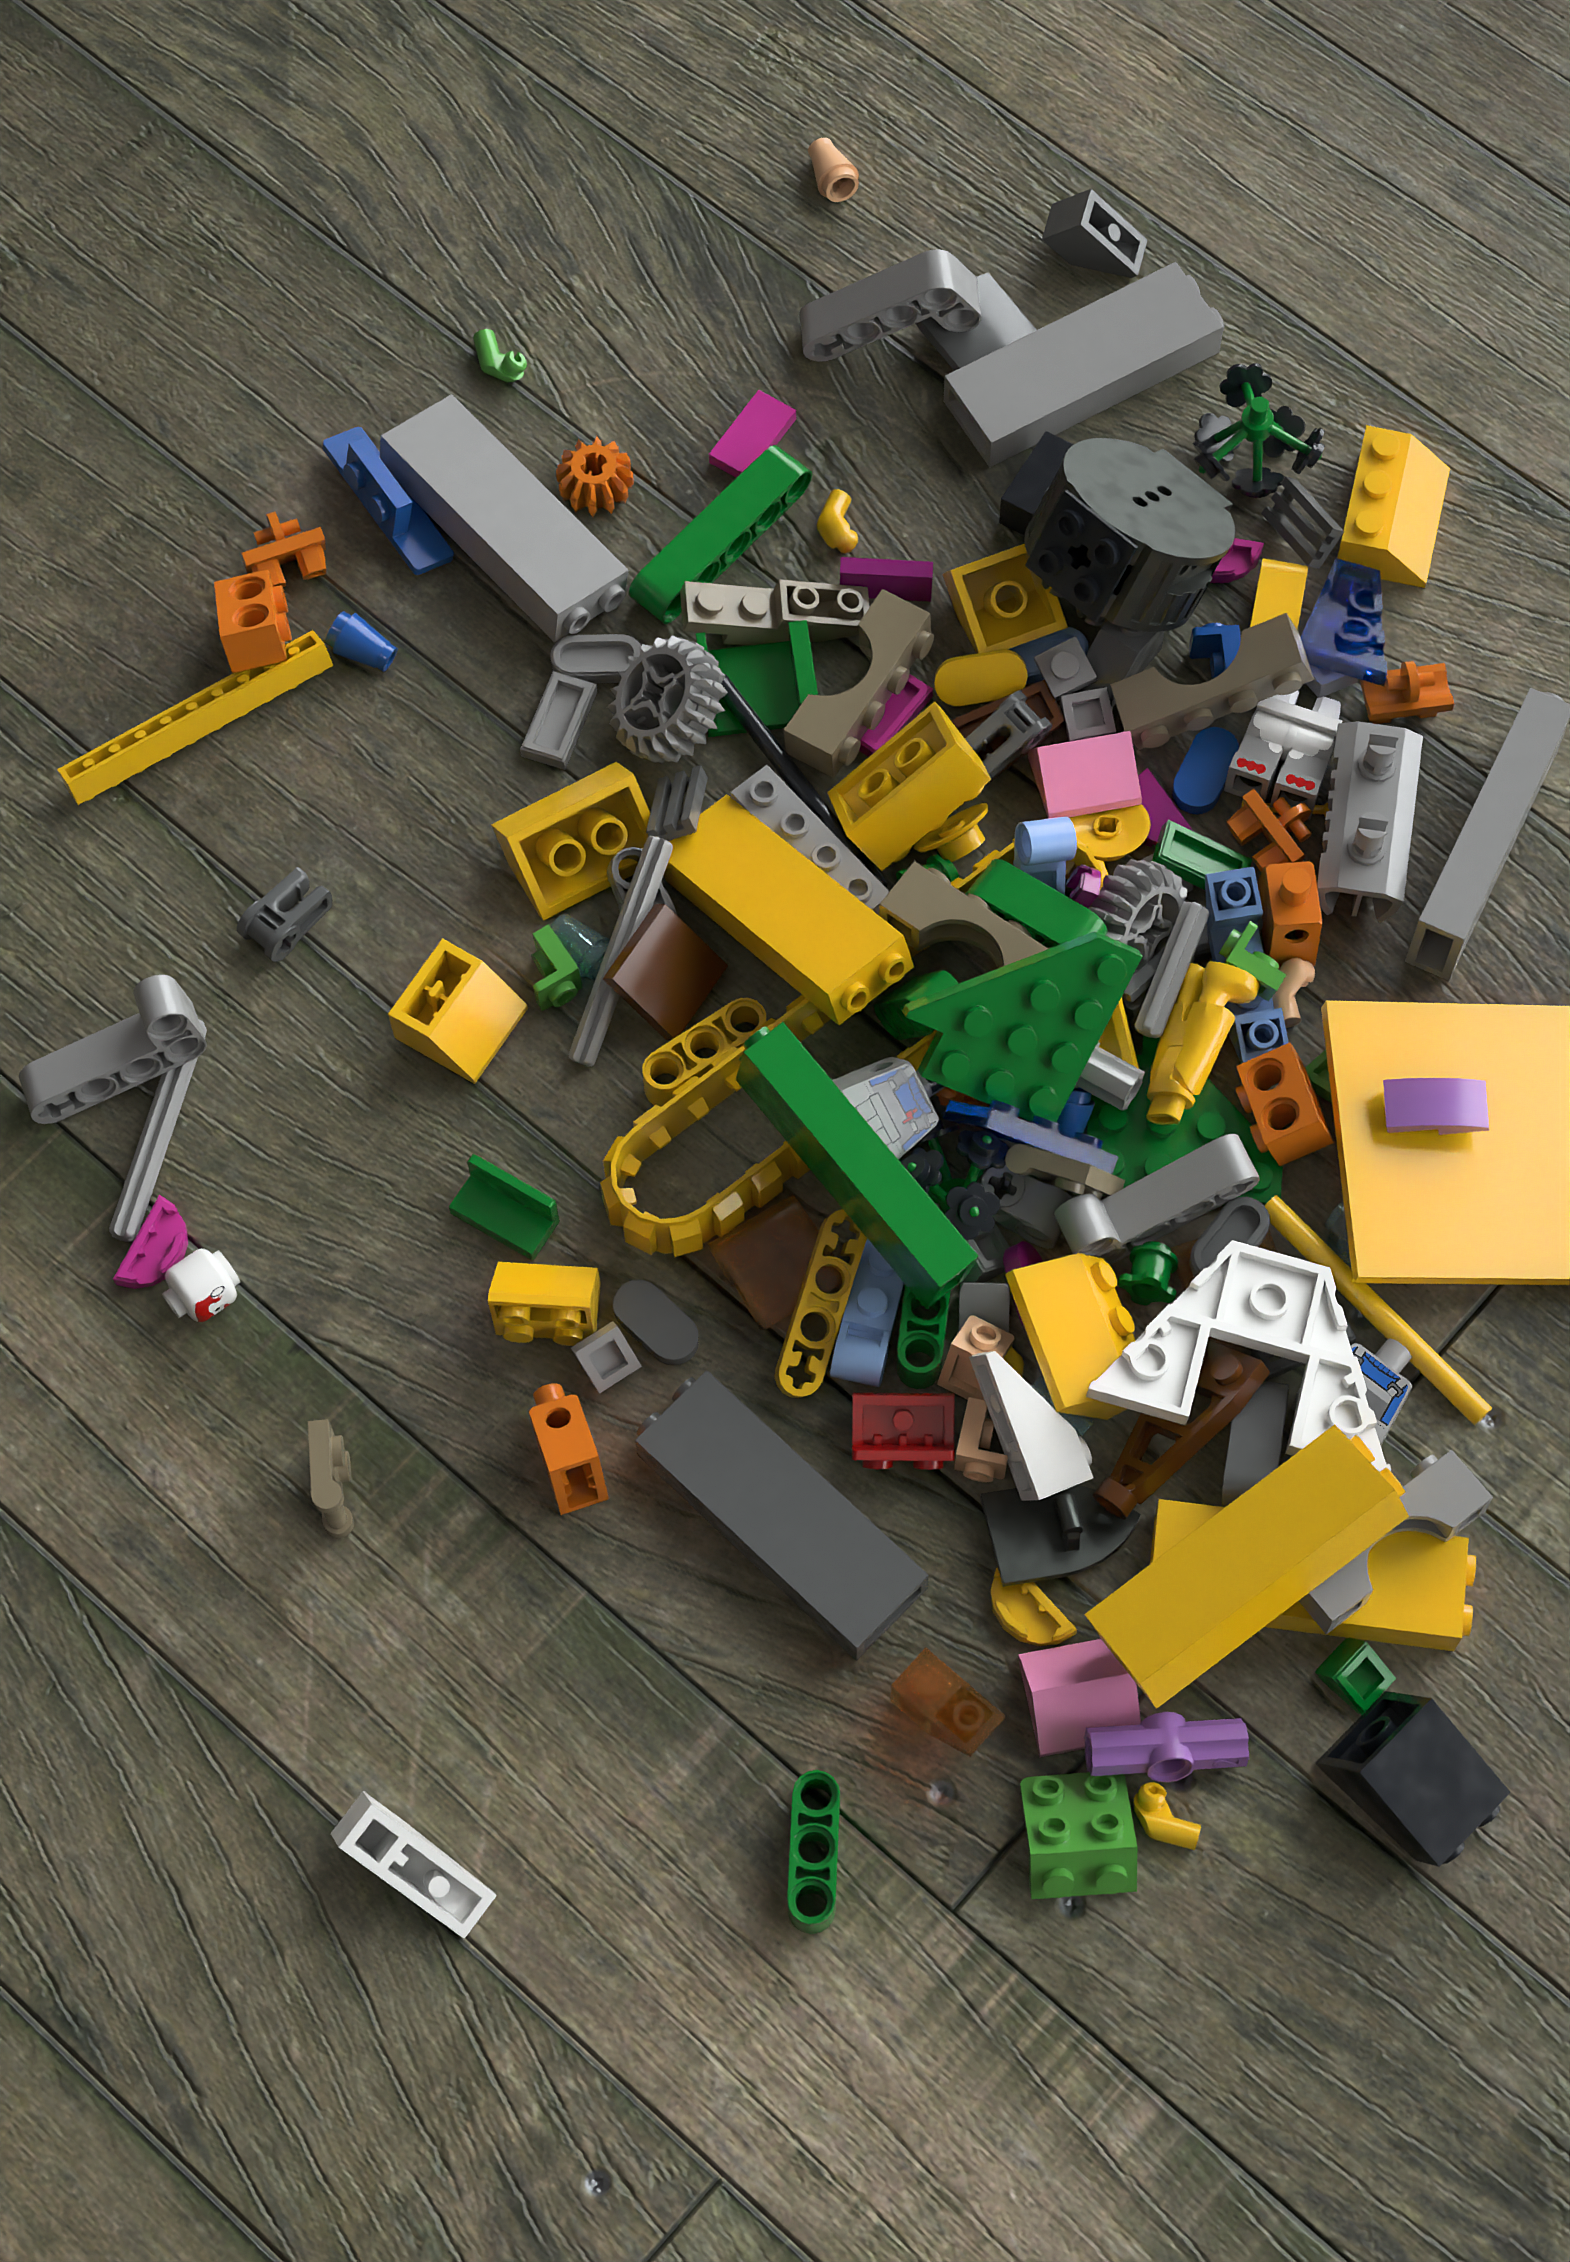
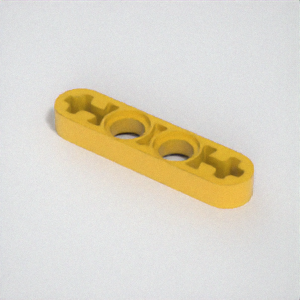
M843 1209L830 1214L824 1219L820 1227L775 1369L777 1387L783 1394L792 1398H802L811 1395L819 1388L823 1381L866 1244L867 1237ZM844 1220L850 1222L849 1230L856 1233V1239H849L843 1244L840 1256H850L849 1264L838 1257L822 1255L824 1248L829 1252L835 1250L838 1235L831 1232L832 1226L842 1224ZM832 1266L840 1272L842 1285L836 1293L827 1294L818 1288L815 1279L816 1273L821 1267ZM809 1313L819 1314L826 1321L827 1333L820 1341H810L801 1332V1321ZM794 1343L805 1350L820 1351L819 1360L813 1355L807 1358L805 1372L812 1375L811 1381L801 1383L798 1389L792 1386L793 1378L786 1375L787 1368H794L799 1364L803 1353L792 1351Z

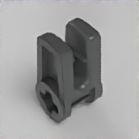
M1020 690L1004 700L988 719L965 738L976 754L981 750L986 751V746L997 737L1004 736L1007 738L992 754L988 753L986 759L982 762L991 779L1021 754L1028 752L1037 745L1053 726L1046 717L1040 719L1025 703L1027 697Z
M297 867L262 899L254 902L247 908L239 919L236 931L245 940L253 939L265 949L264 953L273 962H278L289 955L298 941L332 907L331 892L323 886H318L304 898L303 896L310 888L309 878L303 870ZM298 901H301L292 910H290Z

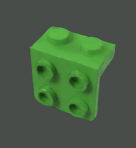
M1090 1772L1032 1776L1026 1777L1021 1781L1020 1793L1028 1840L1031 1899L1137 1892L1138 1847L1124 1774L1091 1776Z

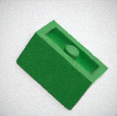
M472 1154L467 1161L470 1176L449 1205L450 1214L534 1261L560 1222L556 1201L483 1158Z

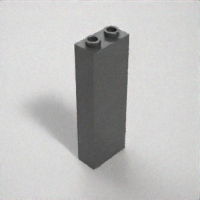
M706 1370L697 1380L693 1377L687 1379L675 1391L672 1397L674 1402L661 1415L658 1412L651 1414L636 1432L638 1437L635 1439L637 1455L857 1661L928 1589L929 1575L709 1371Z

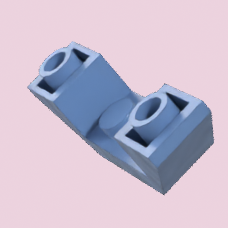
M1254 867L1210 873L1205 876L1206 909L1209 911L1207 935L1213 962L1224 963L1226 960L1224 956L1219 954V951L1233 929L1242 933L1250 921L1258 925L1257 922L1263 914ZM1259 928L1256 929L1245 950L1252 954L1254 951L1263 953ZM1257 995L1250 1003L1237 1004L1228 1001L1224 1006L1235 1016V1021L1228 1034L1241 1064L1289 1043L1282 1008L1274 1009L1272 998L1268 1002Z

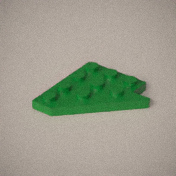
M1094 931L905 1004L902 1012L906 1018L937 1030L917 1069L923 1078L1052 1130L1143 955L1136 948Z
M1143 1035L1141 1055H1136L1139 1069L1145 1072L1142 1079L1143 1083L1127 1109L1120 1110L1092 1095L1091 1100L1095 1102V1105L1087 1122L1084 1163L1091 1164L1125 1180L1123 1188L1219 1137L1237 1134L1260 1177V1181L1255 1187L1238 1197H1250L1263 1205L1276 1195L1281 1198L1283 1166L1278 1165L1269 1151L1264 1153L1259 1151L1250 1131L1251 1123L1209 1078H1207L1200 1094L1193 1095L1195 1103L1192 1108L1184 1109L1179 1124L1160 1125L1152 1123L1146 1118L1152 1102L1147 1098L1150 1074L1160 1037L1149 1038Z

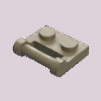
M1024 1144L1012 1146L1005 1158L1006 1166L1010 1171L1021 1176L1033 1175L1042 1183L1051 1184L1057 1188L1072 1192L1071 1194L1076 1196L1094 1194L1101 1200L1102 1194L1111 1196L1123 1189L1125 1180L1091 1164Z
M329 1419L308 1421L311 1498L317 1510L322 1512V1522L325 1531L334 1538H343L349 1535L354 1528L353 1515L347 1507L343 1506L342 1482L351 1481L349 1452L344 1450L342 1435L335 1436Z

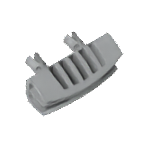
M1359 721L1338 723L1333 757L1334 770L1331 772L1330 781L1332 791H1329L1328 796L1329 811H1326V832L1323 834L1322 843L1324 853H1321L1317 880L1320 907L1326 915L1333 912L1340 892L1353 894L1352 916L1355 917L1357 916L1362 896L1372 897L1375 917L1379 923L1390 918L1402 906L1423 742L1422 735L1406 728Z

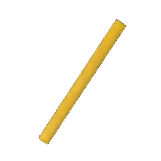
M1278 1195L1274 1196L1264 1205L1269 1213L1270 1224L1309 1262L1330 1267L1336 1289L1386 1339H1394L1405 1346L1412 1356L1410 1362L1474 1426L1492 1410V1407L1367 1283H1353L1351 1268Z

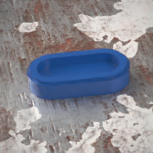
M1210 727L1200 731L1195 736L1173 783V800L1181 810L1190 814H1203L1213 809L1217 804L1225 787L1229 766L1239 749L1238 741L1231 732L1219 727Z

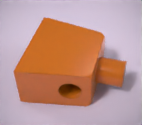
M1306 861L1266 865L1257 882L1263 910L1262 938L1265 954L1279 964L1278 969H1280L1285 961L1296 957L1301 958L1303 961H1309L1315 966L1322 929V914L1313 862ZM1296 930L1295 936L1299 939L1290 940L1285 938V935L1290 931Z
M557 1383L541 1386L533 1394L536 1406L532 1407L528 1412L560 1514L563 1515L609 1500L599 1455L578 1396L573 1394L565 1396L562 1386Z

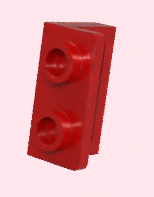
M853 1393L852 1460H862V1467L868 1469H889L893 1467V1461H913L914 1468L927 1470L944 1468V1461H955L954 1393Z

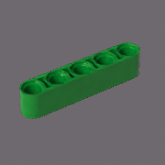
M770 446L636 575L629 588V597L662 623L668 624L674 621L682 613L680 590L684 582L713 583L805 493L812 480V471L779 446Z

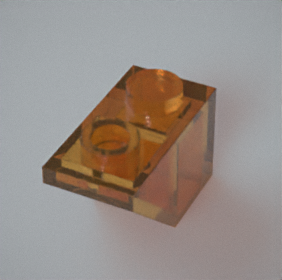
M926 1647L891 1685L890 1701L929 1735L969 1757L976 1752L1005 1719V1715Z

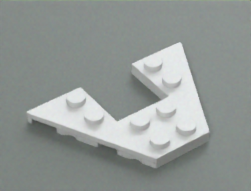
M1234 1240L1217 1255L1216 1260L1208 1268H1204L1191 1281L1190 1286L1172 1304H1169L1146 1327L1145 1331L1135 1342H1131L1122 1351L1121 1356L1096 1381L1093 1380L1090 1383L1086 1394L1088 1398L1186 1425L1208 1337H1213L1306 1364L1285 1454L1295 1455L1335 1424L1348 1439L1357 1435L1366 1444L1375 1457L1371 1464L1379 1472L1385 1467L1391 1471L1390 1464L1385 1462L1375 1429L1377 1421L1374 1411L1369 1408L1365 1396L1367 1388L1357 1357L1353 1356L1346 1333L1348 1325L1343 1308L1337 1303L1335 1297L1336 1285L1330 1267Z

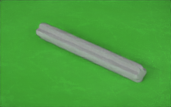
M649 836L645 842L568 1054L569 1058L578 1064L592 1067L596 1062L620 996L602 978L652 908L673 850L672 844L663 838Z
M199 1020L201 1029L205 1037L207 1032L205 1023ZM198 1057L161 1075L109 1227V1231L115 1239L133 1242L140 1230Z

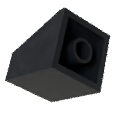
M1385 1691L1315 1762L1344 1793L1413 1859L1438 1867L1451 1862L1460 1855L1465 1847L1464 1841L1477 1827L1488 1824L1497 1816L1500 1811L1499 1804L1511 1793L1432 1698Z

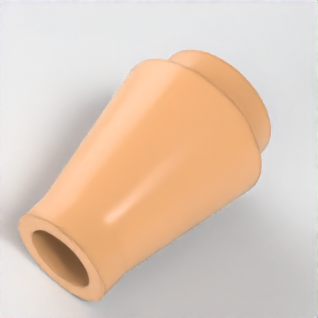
M819 138L812 142L808 148V154L812 160L820 194L833 202H842L852 197L859 186V172L857 168L834 147L830 139Z

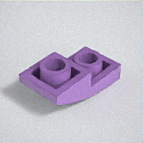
M1402 1078L1383 1080L1387 1133L1438 1129L1439 1135L1489 1131L1485 1080L1462 1078Z

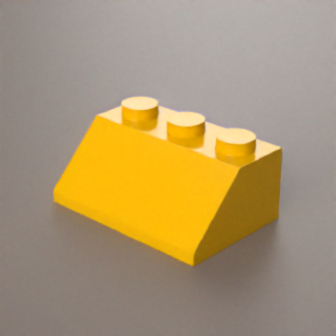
M1366 425L1345 518L1344 533L1341 537L1334 570L1425 588L1450 468L1412 434Z
M933 702L829 790L827 794L846 836L883 871L892 862H898L909 853L911 847L928 832L939 829L945 823L948 816L964 802L976 798L991 778L980 757L936 702Z
M614 762L491 824L510 868L540 918L546 920L610 887L607 877L608 864L624 848H644L645 842L649 837L646 830L650 811L634 774L619 763ZM629 858L620 861L618 870L623 880L634 875L638 862Z
M1076 1253L1014 1269L1006 1273L1007 1282L1056 1412L1108 1420L1127 1410V1408L1086 1397L1090 1383L1093 1380L1096 1381L1121 1356L1122 1351L1131 1342L1136 1341L1132 1333L1135 1330L1133 1319L1120 1302L1115 1289L1117 1286L1116 1275L1111 1266L1104 1261V1258Z

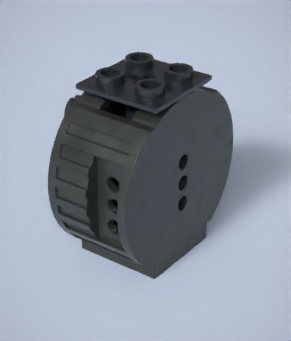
M1112 438L1082 440L1072 445L1066 452L1050 487L1046 490L1026 529L1024 541L1029 558L1025 566L1042 579L1041 584L1044 589L1052 587L1049 593L1057 597H1064L1073 604L1080 618L1086 615L1087 617L1084 621L1088 624L1099 626L1104 623V618H1106L1112 624L1138 631L1164 632L1181 627L1190 619L1209 586L1213 573L1234 542L1235 525L1231 513H1229L1233 503L1164 449L1152 452L1145 446Z

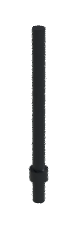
M726 675L721 683L728 692L721 698L790 789L887 888L888 883L868 857L846 836L840 821Z

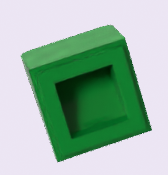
M1351 1637L1346 1638L1315 1671L1322 1682L1360 1715H1363L1396 1680V1677L1366 1641Z

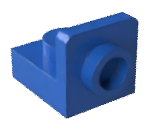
M1209 623L1192 629L1189 656L1191 659L1210 658L1212 679L1224 672L1236 657L1241 642L1239 625Z

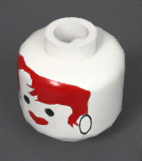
M201 1248L166 1271L165 1279L170 1289L162 1293V1295L178 1318L187 1313L194 1321L204 1322L236 1300L237 1292L235 1286L240 1283V1280L230 1263L219 1250L212 1254L210 1251Z

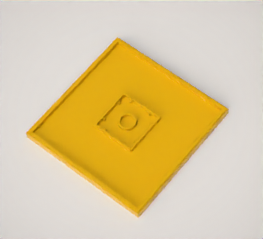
M1326 1000L1321 1007L1353 1283L1570 1285V1006ZM1402 1078L1485 1080L1489 1131L1439 1135L1438 1129L1387 1133L1383 1080Z

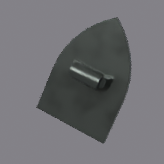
M1075 1485L1041 1500L1022 1501L1017 1488L980 1494L1003 1587L1066 1577L1093 1568L1113 1555L1126 1542L1134 1531L1141 1514L1133 1509L1125 1520L1120 1519L1104 1509L1094 1499L1093 1493L1096 1491L1095 1489Z

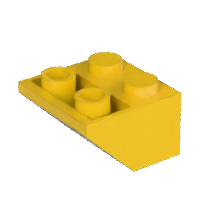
M442 938L392 1007L388 1016L394 1038L475 1084L528 1010V1005L482 960Z
M498 1262L488 1293V1305L496 1335H503L504 1339L517 1343L531 1342L533 1337L551 1338L555 1343L574 1346L595 1333L597 1330L601 1287L598 1268Z

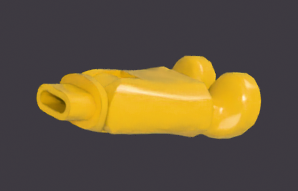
M1210 961L1205 968L1198 964L1190 963L1176 1003L1172 1008L1163 1034L1160 1036L1152 1064L1150 1084L1147 1092V1098L1152 1102L1146 1115L1150 1122L1160 1125L1179 1124L1184 1109L1193 1107L1195 1103L1193 1095L1200 1094L1228 1032L1235 1021L1233 1013L1224 1006L1228 1001L1243 1004L1250 1003L1256 998L1260 984L1253 975L1243 969L1221 962Z

